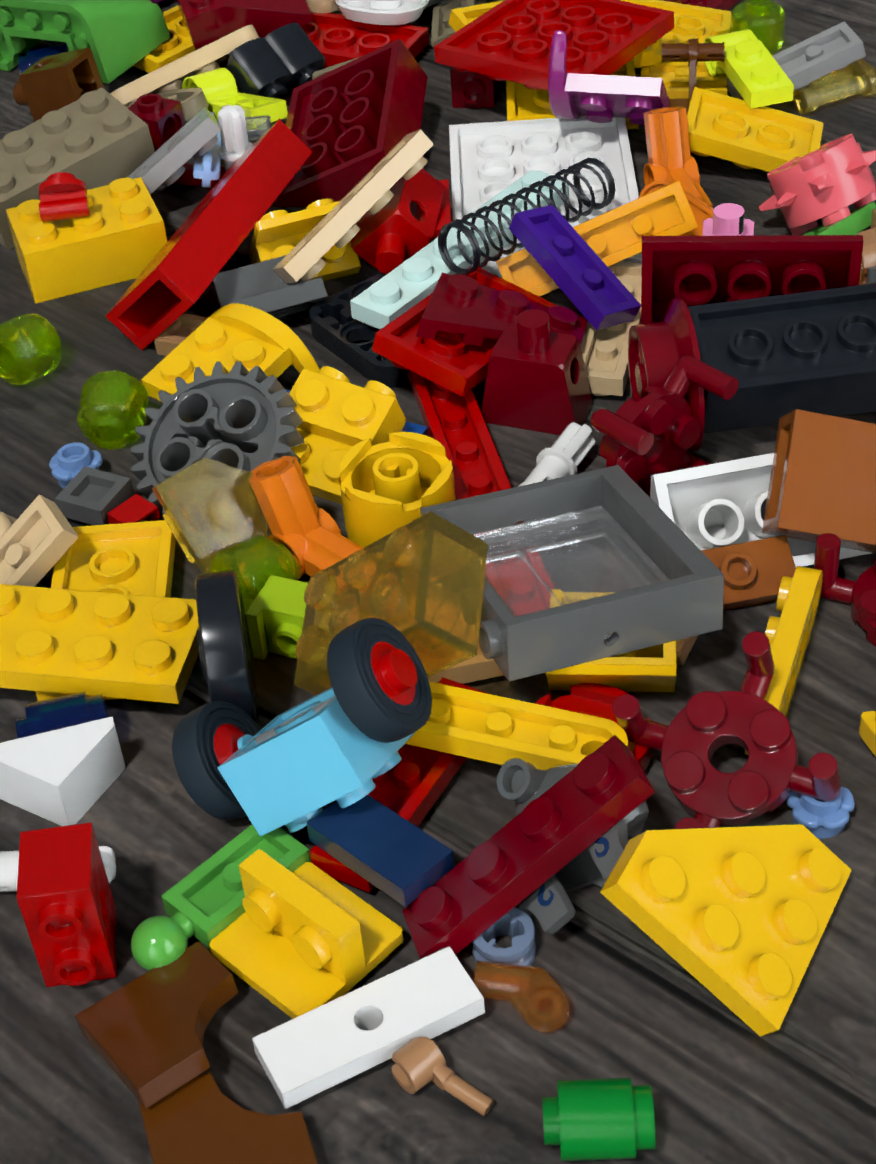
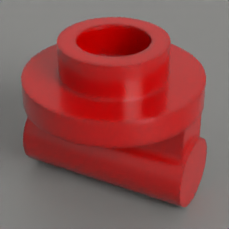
M67 172L54 173L49 175L47 180L39 185V212L42 222L90 216L86 183L77 179L75 175Z

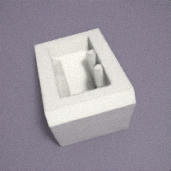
M113 716L1 742L0 799L60 826L77 824L126 769Z

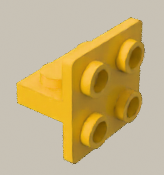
M329 198L321 199L309 204L305 210L289 214L286 210H276L262 216L260 221H257L254 226L249 252L251 263L255 264L287 255L340 201L334 202ZM351 240L340 249L334 244L321 257L326 264L313 279L322 277L324 282L359 273L361 265L357 254L351 248Z
M257 849L238 865L245 895L242 899V904L246 912L213 938L209 946L211 954L219 962L294 1019L345 995L392 953L404 939L402 928L311 862H305L292 873L264 851Z

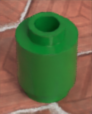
M631 1077L557 1080V1096L542 1097L544 1146L560 1145L561 1161L636 1158V1150L655 1149V1119L651 1085H632Z

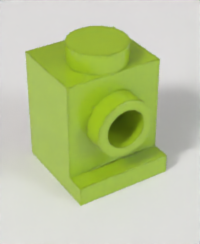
M270 575L246 612L253 658L262 660L271 652L289 658H298L324 664L327 660L330 642L340 631L346 628V619L343 615H340L337 589Z

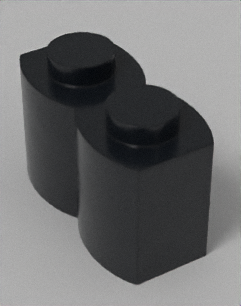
M290 23L272 31L264 38H256L238 46L230 52L226 69L231 72L236 85L242 93L284 100L294 88L311 81L312 74L324 68L326 59L298 23Z

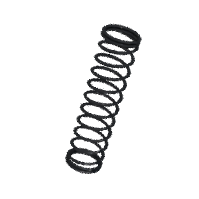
M586 158L569 166L568 169H563L555 175H550L542 181H537L529 187L518 190L516 194H509L503 200H497L489 206L478 209L475 213H469L463 216L462 219H456L442 226L438 234V248L444 263L453 272L468 275L475 272L477 268L485 267L488 261L495 262L499 260L502 254L509 255L514 252L515 248H523L522 243H517V238L513 233V241L508 238L501 223L502 216L509 226L511 224L510 219L502 212L504 205L510 206L511 219L514 217V209L517 212H522L515 205L518 198L524 200V211L528 210L527 202L533 209L541 208L540 196L549 206L553 205L557 209L553 199L554 189L560 195L565 205L566 217H563L571 223L578 221L580 216H588L593 210H600L610 205L616 190L611 171L600 160ZM587 164H593L597 166L604 173L608 182V192L602 176L593 167ZM582 168L592 171L602 183L604 199L601 203H595L593 189L588 180L580 173ZM569 174H573L574 185L567 179ZM580 178L587 185L591 194V200L584 194L580 185ZM556 180L562 181V192L554 185ZM565 183L573 189L577 196L579 210H576L569 202ZM543 186L549 187L550 200L541 192ZM531 192L536 193L537 206L528 198ZM582 203L585 206H587L589 210L582 212ZM569 208L577 214L575 217L569 218ZM491 211L497 213L501 234L512 245L508 250H503L501 234L496 225L488 218ZM477 218L484 220L487 239L492 247L498 251V254L494 257L489 256L490 250L483 233L475 226ZM488 223L493 227L498 236L500 248L491 239ZM451 228H457V244L464 259L471 264L469 269L460 268L450 258L446 240ZM474 230L479 234L482 241L484 242L486 254H484L480 249L479 243L474 235ZM461 232L468 238L472 246L473 262L464 252L461 244ZM481 256L485 258L482 263H480Z

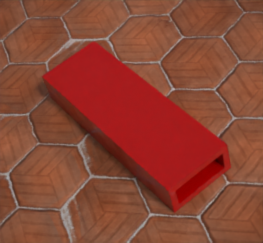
M279 119L227 169L220 180L217 181L105 317L139 349L143 350L198 300L254 228L255 223L266 213L309 158L312 151Z

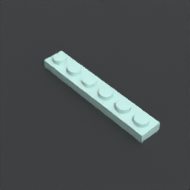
M530 170L478 209L489 206L497 200H503L509 194H516L518 190L529 187L537 181H542L549 175L542 171ZM556 180L554 185L562 192V181ZM565 183L566 194L569 200V185ZM543 186L541 192L550 200L549 187ZM553 189V199L558 208L564 202ZM531 192L528 198L537 206L536 193ZM540 196L541 207L549 206ZM518 198L515 205L521 211H524V200ZM527 202V209H533V207ZM504 205L502 212L512 222L511 208L508 205ZM491 211L488 218L496 225L501 234L497 213ZM501 216V223L504 232L506 233L508 238L511 241H513L512 232L509 230V225L507 221ZM477 218L475 226L485 236L490 250L489 256L493 257L498 251L492 247L487 239L484 220ZM488 223L491 239L500 248L498 236L493 227ZM451 228L446 240L448 253L457 266L467 269L471 264L464 259L458 247L457 228ZM474 230V235L479 243L480 249L484 254H486L484 242L482 241L479 234ZM461 232L462 247L468 258L473 262L472 246L468 238ZM501 234V237H502V240H503V249H504L506 246L509 245V243L505 240V238H504L503 235ZM438 237L350 301L352 318L382 329L432 294L442 272L449 275L457 274L444 263L439 253ZM482 256L480 258V263H482L485 259Z

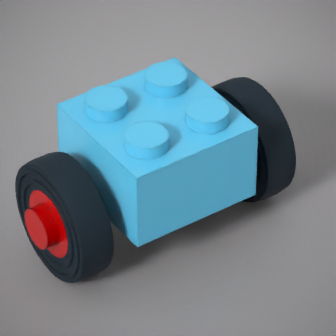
M367 618L346 627L332 639L327 652V668L332 687L276 716L262 729L244 710L225 701L207 703L188 713L179 721L174 730L172 754L178 776L189 796L201 809L215 818L234 820L248 816L260 837L283 825H286L290 833L300 830L324 811L322 806L335 800L341 808H344L365 797L376 787L372 779L384 774L402 760L398 750L416 731L426 724L431 713L432 696L426 671L419 656L405 636L393 625L378 618Z

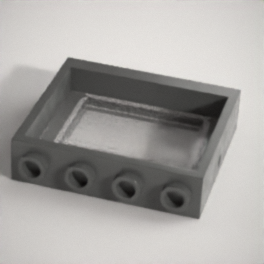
M619 465L420 508L422 531L415 533L414 536L415 550L420 565L423 568H430L435 575L437 587L443 597L449 596L456 605L461 624L464 627L472 628L478 637L484 657L487 660L494 659L508 681L723 629L724 574Z

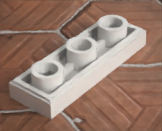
M450 946L255 1036L252 1038L255 1054L283 1106L287 1109L391 1059L397 1050L414 1038L428 1037L432 1039L484 1014V997Z

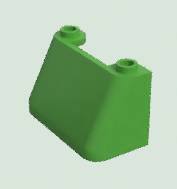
M0 0V70L10 71L20 64L19 57L42 40L66 42L69 51L91 48L102 83L109 84L170 38L162 10L150 0Z

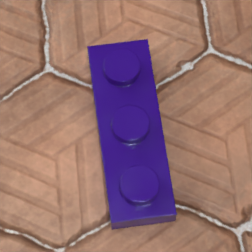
M553 205L515 213L509 230L596 331L635 319L641 304Z

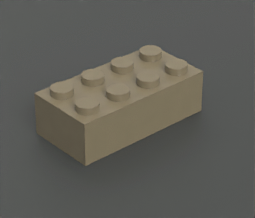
M101 87L95 91L83 94L80 99L59 110L46 113L42 119L20 130L6 134L0 140V243L7 250L15 247L6 209L18 207L19 204L27 200H40L38 187L47 180L49 175L59 172L71 173L77 179L86 183L87 190L109 185L112 181L119 178H127L155 152L148 125Z

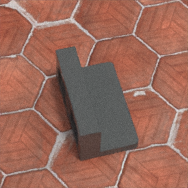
M285 256L221 272L212 280L220 308L227 304L240 303L263 310L277 319L307 312L317 302L326 300L328 295L322 277L312 278L306 282L300 279L298 282L285 283L273 270Z

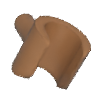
M414 1038L392 1055V1059L396 1063L392 1066V1074L399 1085L408 1093L415 1094L430 1081H433L442 1091H447L483 1117L491 1110L494 1100L457 1076L455 1071L447 1067L442 1052L430 1038Z

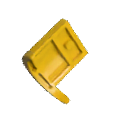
M231 303L221 307L147 373L141 381L146 395L161 401L158 395L160 391H165L171 395L177 392L175 378L181 377L187 384L193 382L196 367H200L207 376H211L215 363L219 361L228 372L231 371L237 361H241L249 372L255 366H259L267 377L273 375L276 379L291 364L299 373L303 369L319 373L320 369L306 345L282 321L253 306Z

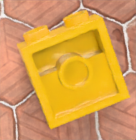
M323 366L319 373L303 369L289 394L297 404L294 409L303 420V423L296 427V429L303 436L304 443L291 448L301 459L299 465L312 495L342 505L339 464L344 454L355 444L371 438L372 445L388 442L389 433L401 432L407 420L396 399V394L388 386L378 381L370 380L363 388L351 384L342 372L329 366Z

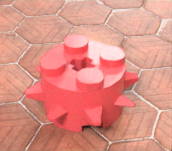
M848 134L821 145L820 149L801 158L798 156L767 173L773 195L758 206L760 211L779 208L792 235H800L818 226L816 221L818 219H821L825 227L848 217L851 214L848 208L850 204L853 203L854 207L858 208L876 200V181L869 167L876 161V150L863 152L859 142L855 141L853 134Z

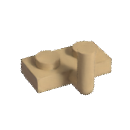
M39 494L18 519L0 511V584L35 587L79 538L55 502Z

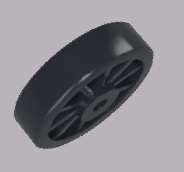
M234 570L199 574L195 580L199 624L197 640L204 679L207 680L210 702L225 701L232 703L244 710L257 724L259 722L254 667L238 573Z

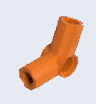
M682 106L664 107L644 112L648 163L645 164L643 171L644 187L654 181H667L671 183L680 181L683 189L713 208L712 202L700 185L697 163L694 157L690 155L686 108Z
M282 456L278 459L264 462L253 469L249 482L272 533L266 540V549L277 569L293 580L300 579L305 574H308L324 585L337 589L339 594L349 600L356 599L361 603L375 593L379 579L384 574L383 559L342 536L337 523L330 514L317 507L297 457Z

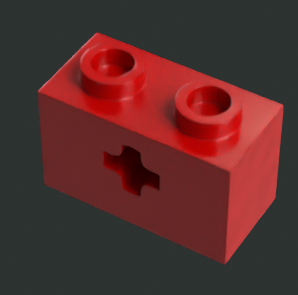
M92 822L20 832L17 902L46 987L60 985L79 986L90 981L116 978L117 910Z

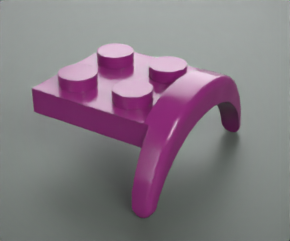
M562 30L554 32L549 61L548 95L552 113L556 118L578 120L581 115H586L588 121L610 123L613 117L630 118L631 123L645 126L644 112L670 107L671 102L662 78L567 73V35Z

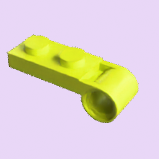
M750 29L705 38L704 43L724 42L725 45L724 62L705 61L708 73L711 76L726 74L750 109L793 101L794 84L764 44L757 39Z
M219 68L186 77L182 83V89L202 88L209 104L207 109L210 112H214V117L217 120L218 112L221 111L223 106H241L245 113L248 132L267 131L273 125L272 122L285 119L288 115L286 100L238 92L235 79L226 68Z

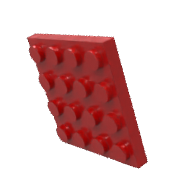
M504 0L435 45V63L451 66L459 72L472 71L488 75L490 79L496 81L509 80L521 83L528 89L548 90L552 36L556 30H562L567 35V73L611 75L674 29V12L621 0Z

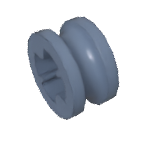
M514 907L473 940L472 952L476 966L487 975L507 979L519 976L528 970L535 960L536 953L534 941L535 927L532 919L523 910ZM511 936L512 946L496 948V937Z

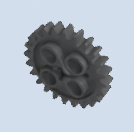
M219 361L215 363L211 376H207L200 367H196L193 382L187 384L181 377L175 378L177 392L171 395L165 391H160L158 395L163 402L161 408H146L144 410L152 422L149 426L135 428V432L144 443L130 448V452L140 461L131 467V472L140 480L136 486L137 489L149 502L158 506L160 515L164 514L169 520L173 519L175 525L183 521L193 531L198 529L202 521L212 531H217L222 516H225L234 526H237L240 521V510L247 508L254 516L259 515L257 498L249 482L253 469L264 462L272 461L282 456L297 457L300 463L301 459L291 447L304 443L303 436L296 429V427L303 423V420L294 409L297 404L286 389L283 388L275 376L267 377L259 366H255L249 372L241 361H237L231 371L228 372Z

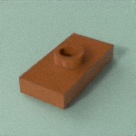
M786 535L701 550L724 574L723 611L777 601L782 577H793L796 570Z

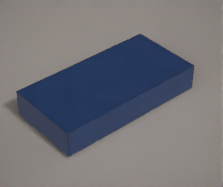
M369 795L344 808H341L336 801L307 823L310 842L404 907H407L418 898L422 891L433 886L454 868L453 850Z

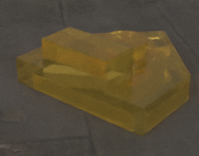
M202 458L151 489L166 512L162 515L191 564L196 563L202 574L227 570L239 572L263 557L268 538V523L249 482V479L252 477L251 472L227 466L225 463L207 458Z

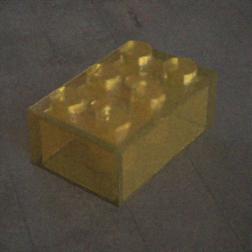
M430 511L311 576L304 593L306 608L302 634L298 639L295 650L298 660L294 685L315 695L331 688L327 668V652L330 642L346 627L367 618L382 619L398 629L416 651L424 666L427 677H431L476 656L488 543Z

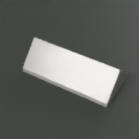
M774 453L651 476L650 498L700 550L777 537L776 535L762 533ZM787 538L795 567L814 565L816 543ZM840 547L839 560L872 553Z

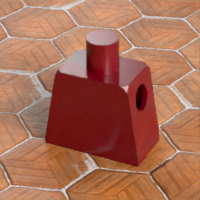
M529 309L521 312L517 316V326H509L504 329L489 358L481 411L485 423L561 435L565 428L573 422L583 426L592 408V398L580 341L574 335L550 332V317L543 310Z

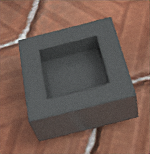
M84 466L56 496L55 503L66 518L91 525L109 524L107 513L134 495L131 478Z

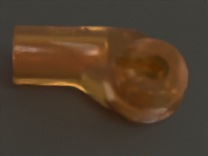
M477 960L474 984L484 998L509 1001L525 1022L540 1032H553L561 1028L567 1021L570 1012L569 1001L562 989L544 968Z

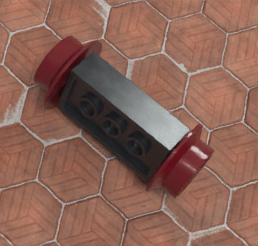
M876 283L688 307L681 297L673 298L669 303L663 322L633 325L630 327L628 336V368L632 398L639 402L642 398L651 394L644 390L645 388L651 386L664 387L677 361L683 356H692L736 378L739 382L738 390L729 400H725L694 383L690 385L684 399L690 405L692 416L701 422V432L698 440L691 448L687 449L690 452L700 449L704 433L779 424V418L795 409L836 417L876 412Z

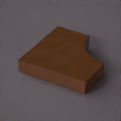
M198 941L186 948L185 952L176 961L163 967L151 969L75 1015V1018L83 1036L146 1109L210 1068L203 1048L205 1029L216 1011L238 993L232 973Z
M210 1072L195 1077L146 1109L139 1102L153 1164H318L302 1111L269 1115L243 1109L221 1093Z

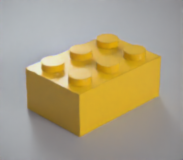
M141 177L135 179L119 178L112 181L109 185L87 190L90 216L42 222L39 212L40 200L37 199L27 200L19 204L18 207L6 209L16 254L35 304L136 279L167 243L164 221Z

